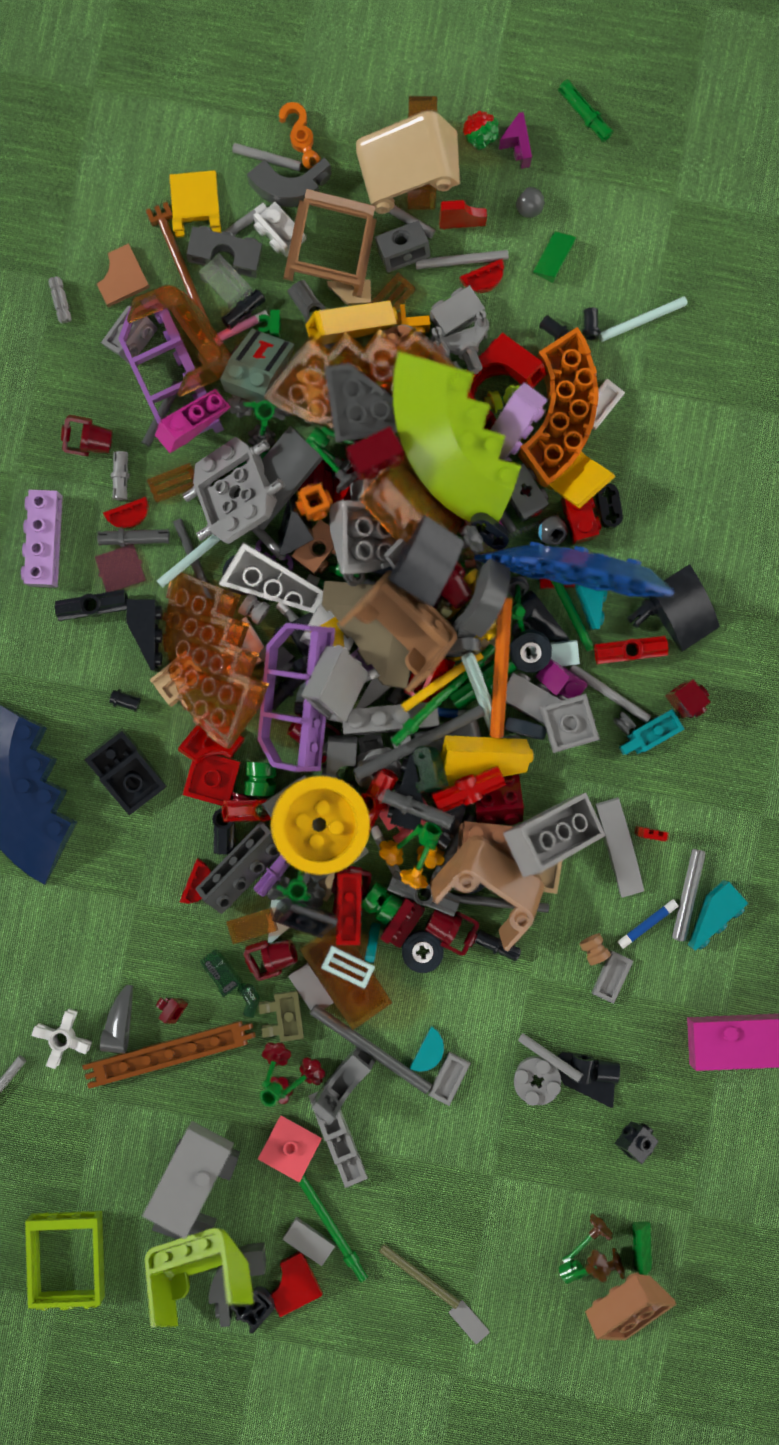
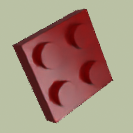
M217 755L205 757L198 764L192 760L183 795L223 806L224 801H230L232 798L241 762Z

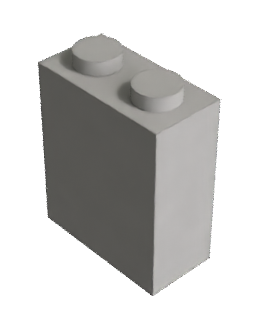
M340 645L336 647L325 646L301 696L328 720L346 723L369 673L362 667V663L359 660L354 659L349 654L347 648Z

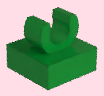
M270 309V317L265 314L259 315L260 322L268 323L267 327H260L259 331L266 334L270 333L271 336L280 338V310Z

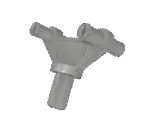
M480 310V313L479 311L476 313L477 320L475 321V326L444 337L440 327H436V330L435 328L432 329L431 343L436 340L439 343L444 341L450 352L464 360L469 372L478 374L483 368L477 353L480 342L488 337L487 331L489 330V321L486 319V312Z

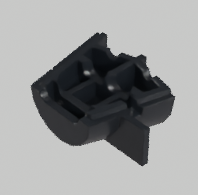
M263 1286L252 1288L254 1304H230L232 1310L235 1311L236 1321L247 1322L249 1333L252 1334L275 1309V1303L271 1294Z

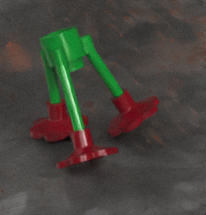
M269 1042L262 1051V1057L267 1059L270 1066L266 1078L262 1082L264 1089L260 1093V1101L266 1107H273L278 1102L286 1104L289 1101V1096L293 1094V1089L302 1082L320 1085L325 1077V1071L321 1068V1064L317 1059L311 1060V1058L306 1057L300 1066L301 1077L289 1085L287 1077L282 1076L278 1078L272 1076L275 1066H285L288 1063L291 1051L286 1049L283 1043L278 1042L274 1044Z

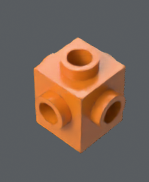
M321 483L315 486L311 484L303 487L298 492L299 501L296 502V506L300 515L306 516L307 521L311 519L318 521L327 516L332 499L328 490H323ZM311 502H316L318 504L313 508H310L309 506Z

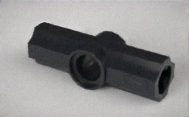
M125 589L94 595L85 594L82 597L55 601V614L58 621H66L126 611L127 599L129 598ZM96 600V608L93 611H89V602Z

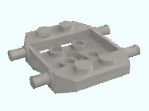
M234 437L195 464L194 486L183 493V498L189 502L198 496L208 524L205 528L196 532L199 540L203 541L212 534L223 542L230 544L271 517L277 503L275 493L285 488V485H283L284 483L281 479L270 484L264 475V465L260 454L270 448L266 440H263L254 447H250L239 438ZM244 461H247V464L240 468H236L233 471V473H231L224 479L216 481L217 479H219L220 477H222L223 475H225L226 473H228ZM240 488L239 496L234 498L236 490Z

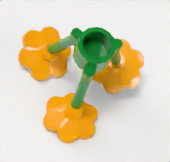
M426 822L424 826L418 824L416 829L400 843H395L392 840L388 842L382 841L379 844L381 849L379 855L382 859L386 860L389 866H394L395 864L400 866L403 863L402 847L418 835L419 842L423 845L417 849L418 864L414 866L413 870H402L400 876L403 883L410 885L414 889H420V887L427 888V878L422 875L423 864L429 869H434L436 865L441 866L445 861L443 857L444 851L437 848L442 830L440 826L432 822Z

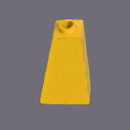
M391 301L315 311L306 323V329L311 347L314 348L380 333L395 326L398 316L396 309L392 307Z
M445 736L436 769L440 787H449L456 780L464 776L477 775L495 766L499 767L503 777L525 773L528 770L529 763L533 761L534 753L533 749H530L527 739Z

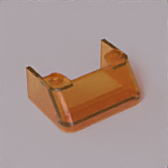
M164 285L134 297L127 321L130 324L165 308L171 310L198 349V357L203 366L185 373L177 393L181 397L220 379L232 355L193 298L173 285Z

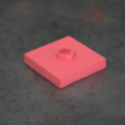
M280 1115L257 1159L300 1182L322 1138Z

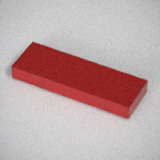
M337 872L336 945H360L361 872Z

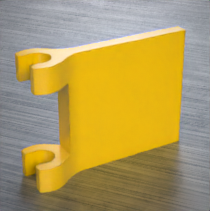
M216 170L170 174L173 232L175 231V238L185 237L183 222L210 220L212 231L221 233Z
M581 451L572 465L546 488L554 490L580 508L607 485L615 475Z

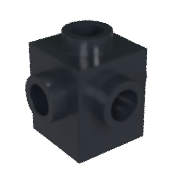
M630 1121L623 1128L622 1134L614 1144L629 1159L643 1164L647 1157L652 1154L654 1147L659 1141L652 1135L653 1130L644 1123L639 1125Z

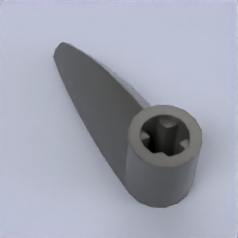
M126 985L110 1009L100 1039V1051L125 1054L127 1051L133 985Z

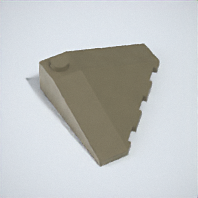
M325 581L321 604L326 612L331 610L339 621L336 625L347 639L350 637L359 647L357 650L358 654L367 666L372 664L380 675L377 679L383 686L406 689L410 670L406 665L405 658L410 651L377 619L370 624H365L354 616L343 627L339 625L340 621L374 585L358 584L353 587L346 582Z

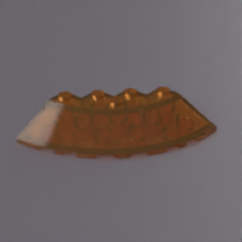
M416 327L410 330L399 345L380 329L365 347L345 332L331 350L325 347L313 335H310L264 397L280 409L303 418L304 421L325 425L330 429H334L324 369L326 366L349 363L392 397L394 368L398 351L457 369L459 368Z
M181 572L169 582L166 598L169 599L167 612H164L163 621H166V634H163L164 652L168 653L169 664L172 663L168 668L171 681L175 682L179 693L178 698L185 711H189L194 718L193 722L197 726H201L207 733L206 735L212 740L230 749L261 707L269 683L252 676L259 653L242 646L250 624L233 617L241 594ZM203 586L208 589L212 599L206 597Z

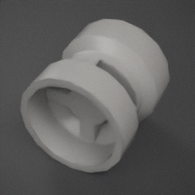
M249 594L241 604L238 612L243 616L251 617L252 622L259 625L267 615L271 605L266 602H260L257 596Z

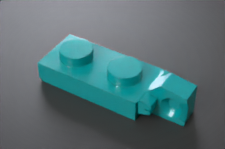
M670 709L632 731L631 734L627 735L629 741L619 746V749L623 755L633 750L637 754L646 752L683 731L684 727L675 711Z

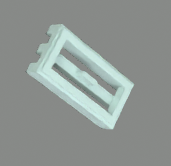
M331 945L321 968L365 989L375 966ZM336 953L367 968V973L332 957L333 954ZM330 961L364 977L363 981H359L328 966Z

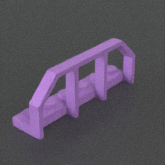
M160 293L131 306L118 340L159 425L162 419L155 403L191 386L194 387L196 392L192 395L194 400L207 394ZM156 306L157 309L153 312L158 323H164L167 329L163 332L167 342L132 357L126 341L135 316L142 311ZM175 348L176 351L173 352L177 364L179 366L183 364L186 370L183 373L185 380L151 396L137 365ZM216 419L201 433L213 428L215 433L224 430L220 419Z
M285 623L267 644L257 740L272 767L295 772L321 771L326 718L305 699L303 717L272 712L275 677L278 675L306 679L307 685L325 646L333 647L335 628ZM295 629L311 631L307 674L276 670L278 648ZM271 718L302 723L298 765L282 762L270 740Z

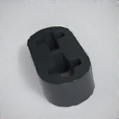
M608 483L597 492L596 498L602 525L605 528L614 529L622 522L623 512L618 488ZM605 489H608L609 493H613V496L610 498V504H608L606 497H602ZM609 508H611L612 514L618 517L614 523H611V520H606V517L609 515Z
M476 513L471 517L470 526L476 527L485 544L496 550L503 549L508 545L509 533L503 525L486 513Z

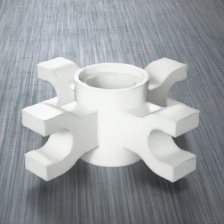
M70 1008L68 1011H65L61 1026L56 1030L41 1023L34 1026L31 1036L48 1040L49 1046L52 1048L46 1064L47 1067L56 1069L61 1062L63 1051L68 1047L83 1054L90 1050L92 1041L76 1037L72 1029L78 1011ZM58 1033L66 1036V1044L58 1041Z

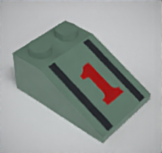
M251 329L230 357L220 378L224 391L256 403L261 401L270 402L292 355L295 344Z

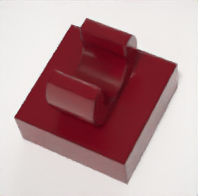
M160 997L156 1006L162 1010V1013L158 1018L165 1024H176L188 1003L181 998L164 999Z

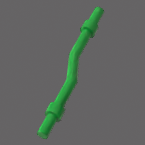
M489 644L481 652L483 659L477 662L480 669L485 665L484 662L495 652V647L492 644ZM464 671L453 679L412 719L409 718L402 724L403 728L391 739V742L398 746L410 734L413 735L419 729V725L469 678L467 672Z

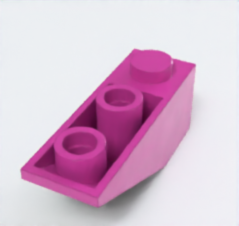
M214 389L160 420L155 436L167 451L172 453L190 442L229 410L230 406L220 393Z

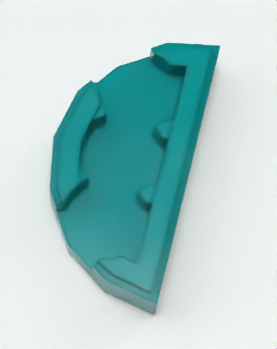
M377 923L371 924L365 960L370 964H374L381 925Z
M433 1026L430 1027L410 1066L411 1070L418 1072L428 1071L434 1068L442 1059L444 1052L443 1039L439 1031Z

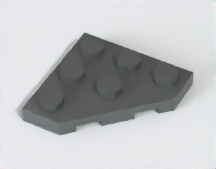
M349 363L324 367L336 442L366 438L391 426L394 433H397L393 397Z

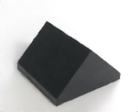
M295 494L286 504L278 532L281 555H286L314 540L311 520L307 521L305 515H300L296 506V502L299 500Z

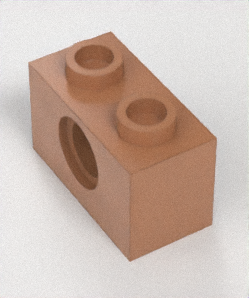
M319 520L312 529L314 540L297 548L292 555V559L314 576L318 572L322 574L330 564L327 560L332 554L336 555L330 526L322 520ZM317 544H323L326 547L325 552L321 555L313 552V548Z

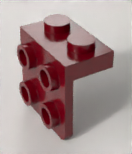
M519 774L504 776L506 786L483 795L482 799L475 802L476 823H506L514 825L518 822H523L524 804Z

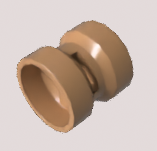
M600 933L589 936L579 943L581 949L587 952V960L590 966L601 963L611 956L608 948L602 945L603 938Z

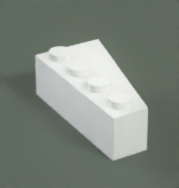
M244 542L219 582V585L311 613H315L323 596L321 588Z

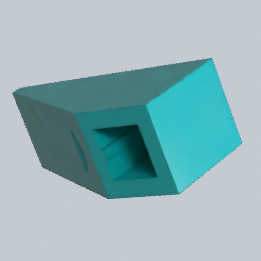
M575 585V590L590 630L600 629V625H603L605 617L602 606L603 602L607 599V591H595Z
M723 880L706 895L688 943L691 949L696 951L706 947L712 935L721 933L728 926L727 922L731 918H737L745 911L744 907L748 902L730 882Z

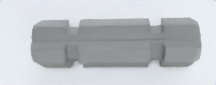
M58 276L51 277L48 282L52 290L51 294L55 309L57 310L58 321L60 323H68L71 321V315L68 310L69 307L65 291L63 290L62 280Z

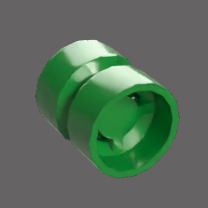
M247 762L246 775L249 777V780L245 782V795L273 797L276 793V783L273 782V778L277 776V768L272 767L270 763Z
M376 881L362 900L361 908L369 914L375 913V918L384 925H387L402 905L403 900L394 893L387 894V888ZM381 900L382 904L379 905L376 901Z

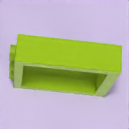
M102 1211L31 1213L25 1221L28 1309L36 1308V1310L45 1311L50 1308L60 1307L61 1310H70L74 1307L89 1309L100 1306L105 1297ZM93 1228L95 1290L41 1292L39 1231Z

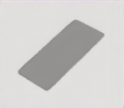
M463 1300L460 1301L456 1309L452 1308L449 1311V1314L475 1344H478L490 1333Z

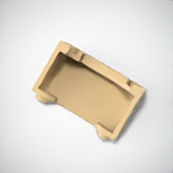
M425 111L361 137L356 141V154L370 204L375 206L374 211L378 214H386L394 208L393 197L431 184L439 191H447L451 187L460 184L457 130L437 112Z

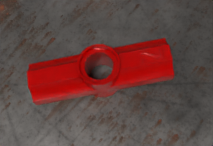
M666 636L595 644V660L597 665L668 656V641ZM628 644L635 646V656H629L626 653V646Z
M495 766L477 775L464 776L456 780L453 785L433 793L432 797L437 809L446 812L462 804L469 805L482 799L483 795L504 787L506 784L499 767Z
M386 768L377 771L367 792L361 795L369 814V833L380 812L385 811L388 807V804L382 803L387 788L392 791L398 780L397 774Z
M267 800L224 801L222 806L224 822L271 820L270 815L262 805ZM260 804L262 806V813L257 816L256 807Z

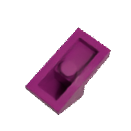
M524 112L518 113L501 137L499 143V150L514 147L515 160L520 162L521 169L530 168L532 160Z
M552 659L535 676L553 694L557 695L559 693L567 699L580 696L588 686L587 682Z

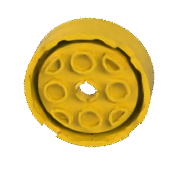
M325 776L307 777L286 788L274 805L270 823L271 835L279 853L297 869L311 874H330L349 866L363 851L370 830L368 810L361 796L347 783ZM321 817L325 820L326 825L322 831H315L313 829L312 823L315 818Z

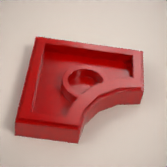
M464 200L441 202L440 229L486 226L487 209L468 206Z
M206 713L178 747V751L197 764L205 757L211 755H223L231 759L243 744L245 738Z
M299 1251L280 1261L282 1280L278 1287L270 1294L274 1300L275 1309L279 1317H282L323 1296V1292L303 1253Z

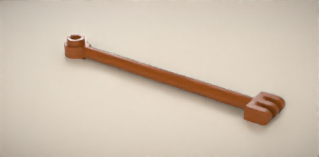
M163 203V208L166 211L163 213L159 205L154 206L157 213L156 216H153L150 208L146 209L152 227L159 224L210 346L211 363L215 367H221V363L216 361V357L223 356L222 363L225 366L229 361L227 350L220 347L168 224V221L173 219L168 203Z

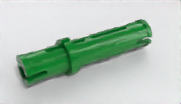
M566 79L561 83L557 91L585 122L584 125L588 129L591 128L602 143L607 141L614 131L602 119V114L589 104L569 79Z

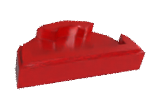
M503 259L460 276L459 280L464 287L470 285L474 292H489L497 287L502 280L504 271Z
M143 497L103 512V515L115 527L124 529L134 528L141 524L147 516L149 509L148 498Z
M199 858L196 859L179 901L180 903L190 904L202 899L195 888L211 873V870Z

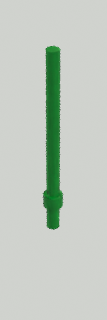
M303 1175L300 1182H298L342 1252L343 1260L347 1267L352 1268L360 1282L365 1281L368 1276L359 1263L360 1258L355 1250H351L306 1176Z

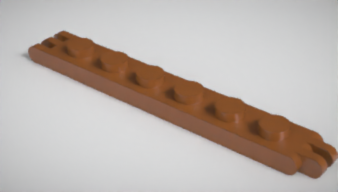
M242 1020L128 1051L125 1054L121 1053L83 1064V1070L93 1068L92 1072L85 1074V1078L95 1077L96 1079L87 1083L88 1089L247 1045L248 1039L256 1037L255 1032L245 1034V1030L253 1028L252 1022L243 1024Z

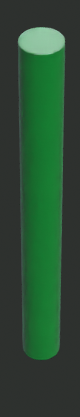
M551 581L586 651L594 649V644L564 585Z

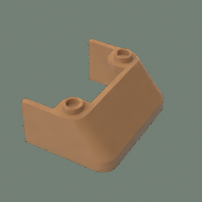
M388 571L340 621L339 625L343 627L354 616L365 624H370L377 619L410 651L405 658L408 669L415 675L406 687V690L410 692L434 672L456 642L457 633L454 627L433 606L427 605L387 579L392 572Z
M475 835L462 845L430 882L433 901L438 904L452 887L466 893L473 891L481 883L515 906L509 918L498 929L503 948L508 952L533 924L544 891V884L537 874L523 877L513 857L483 836Z

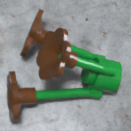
M591 1214L590 1222L594 1227L589 1231V1235L569 1255L562 1258L564 1264L558 1268L560 1276L566 1284L589 1275L598 1278L600 1282L607 1281V1276L610 1275V1271L613 1270L618 1272L622 1280L625 1279V1270L616 1248H612L613 1259L608 1262L606 1256L600 1254L596 1249L591 1251L586 1268H583L578 1260H573L592 1239L595 1240L600 1235L609 1241L612 1239V1231L606 1226V1223L595 1214Z

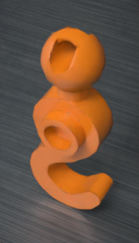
M286 103L280 109L279 120L281 123H284L291 113L299 116L290 134L291 145L296 151L303 152L302 164L307 169H311L320 162V156L311 149L314 139L311 129L306 126V110L299 103Z

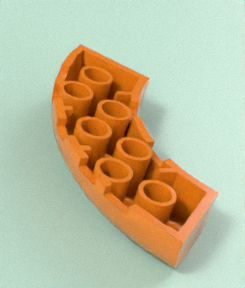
M578 327L539 351L537 356L543 362L547 374L544 377L548 394L547 414L535 435L520 447L518 457L526 468L530 467L537 478L536 481L543 487H547L558 479L576 460L589 438L595 421L599 398L597 371L591 357V350Z

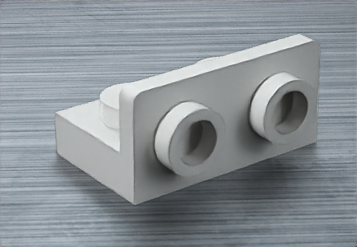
M274 202L260 215L257 212L253 215L254 227L261 236L266 235L270 239L269 243L277 253L281 252L287 257L295 223ZM304 233L301 244L306 240V235Z

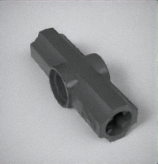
M305 280L296 282L287 290V293L305 318V323L310 319L309 314L311 312L326 310L325 306L319 303ZM342 341L323 345L326 351H329L338 346Z
M394 871L387 889L388 891L416 901L420 905L429 906L451 916L455 915L460 903V896L448 892L438 904L433 901L432 892L429 898L421 899L417 895L419 889H414L410 885L403 883L400 872ZM428 883L427 888L431 891L430 883Z

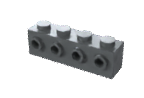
M260 821L195 888L205 903L223 914L280 855L274 844L271 828L263 821Z

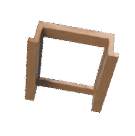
M306 189L304 201L299 200L283 279L293 281L294 272L354 286L352 296L361 298L377 220L373 219L375 206ZM309 205L367 219L356 275L298 261Z

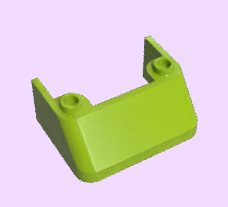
M212 1228L187 1236L186 1239L181 1238L153 1247L147 1252L145 1256V1271L151 1327H177L176 1300L183 1299L188 1294L190 1289L189 1276L222 1265L227 1304H254L248 1261L225 1230Z

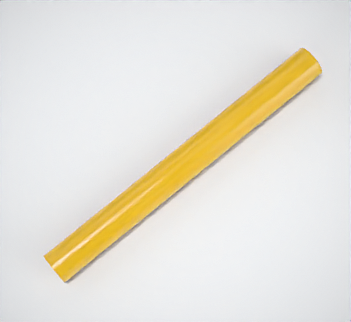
M481 653L474 655L477 662L483 659ZM463 662L402 703L401 707L403 710L408 712L466 671Z

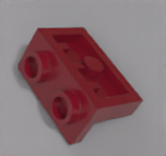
M405 897L402 905L381 933L380 939L387 944L390 942L396 947L401 948L424 913V907Z

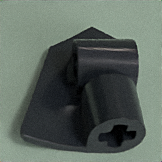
M564 1051L557 1055V1057L583 1074L579 1082L559 1070L564 1085L610 1108L614 1107L615 1084H618L620 1078V1063L595 1060L594 1057L586 1054Z

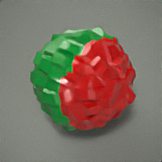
M479 110L477 113L467 117L463 133L466 141L478 151L499 138V122L492 114Z

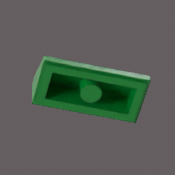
M555 231L533 273L554 283L575 244L576 237Z
M648 1221L633 1222L634 1270L639 1275H647L652 1269L651 1224Z

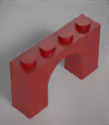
M502 332L478 356L483 368L478 374H473L467 398L476 400L475 394L480 384L495 375H507L520 384L525 382L531 388H534L547 375L544 364L540 359ZM488 409L483 428L491 430L496 422L494 413Z

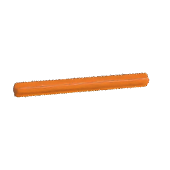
M509 597L505 599L497 617L490 724V736L493 738H503L505 728L513 602L512 598Z

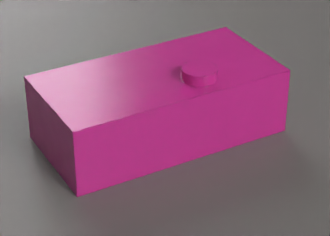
M779 1014L687 1017L689 1065L695 1071L779 1068Z

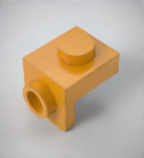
M405 304L400 305V312H397L398 320L396 325H409L414 328L416 335L423 336L426 332L430 331L429 315L406 317Z

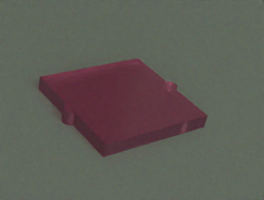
M134 544L95 556L100 572L98 576L102 578L106 592L117 591L146 581L141 567L142 561L138 558Z

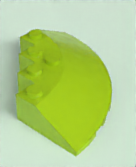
M398 351L393 376V408L398 436L411 467L427 490L441 504L460 518L470 522L474 514L482 512L499 522L514 491L521 466L515 462L499 458L505 435L483 428L490 405L467 398L474 373Z

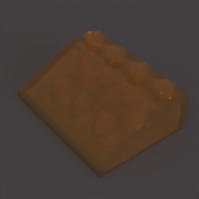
M405 452L402 463L393 469H384L358 499L396 541L403 539L406 543L424 515L455 536L464 520L447 509L427 490L411 467Z

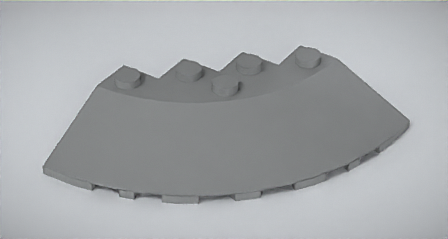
M405 452L404 460H402L399 466L393 469L386 468L371 480L366 478L362 481L358 480L351 483V501L342 500L330 505V532L341 574H360L391 566L384 557V554L398 539H403L407 543L424 515L439 525L448 516L450 510L441 504L423 485L411 467Z

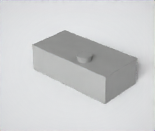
M586 792L568 798L503 833L523 877L541 873L606 836Z
M191 1121L142 1216L186 1239L234 1143Z

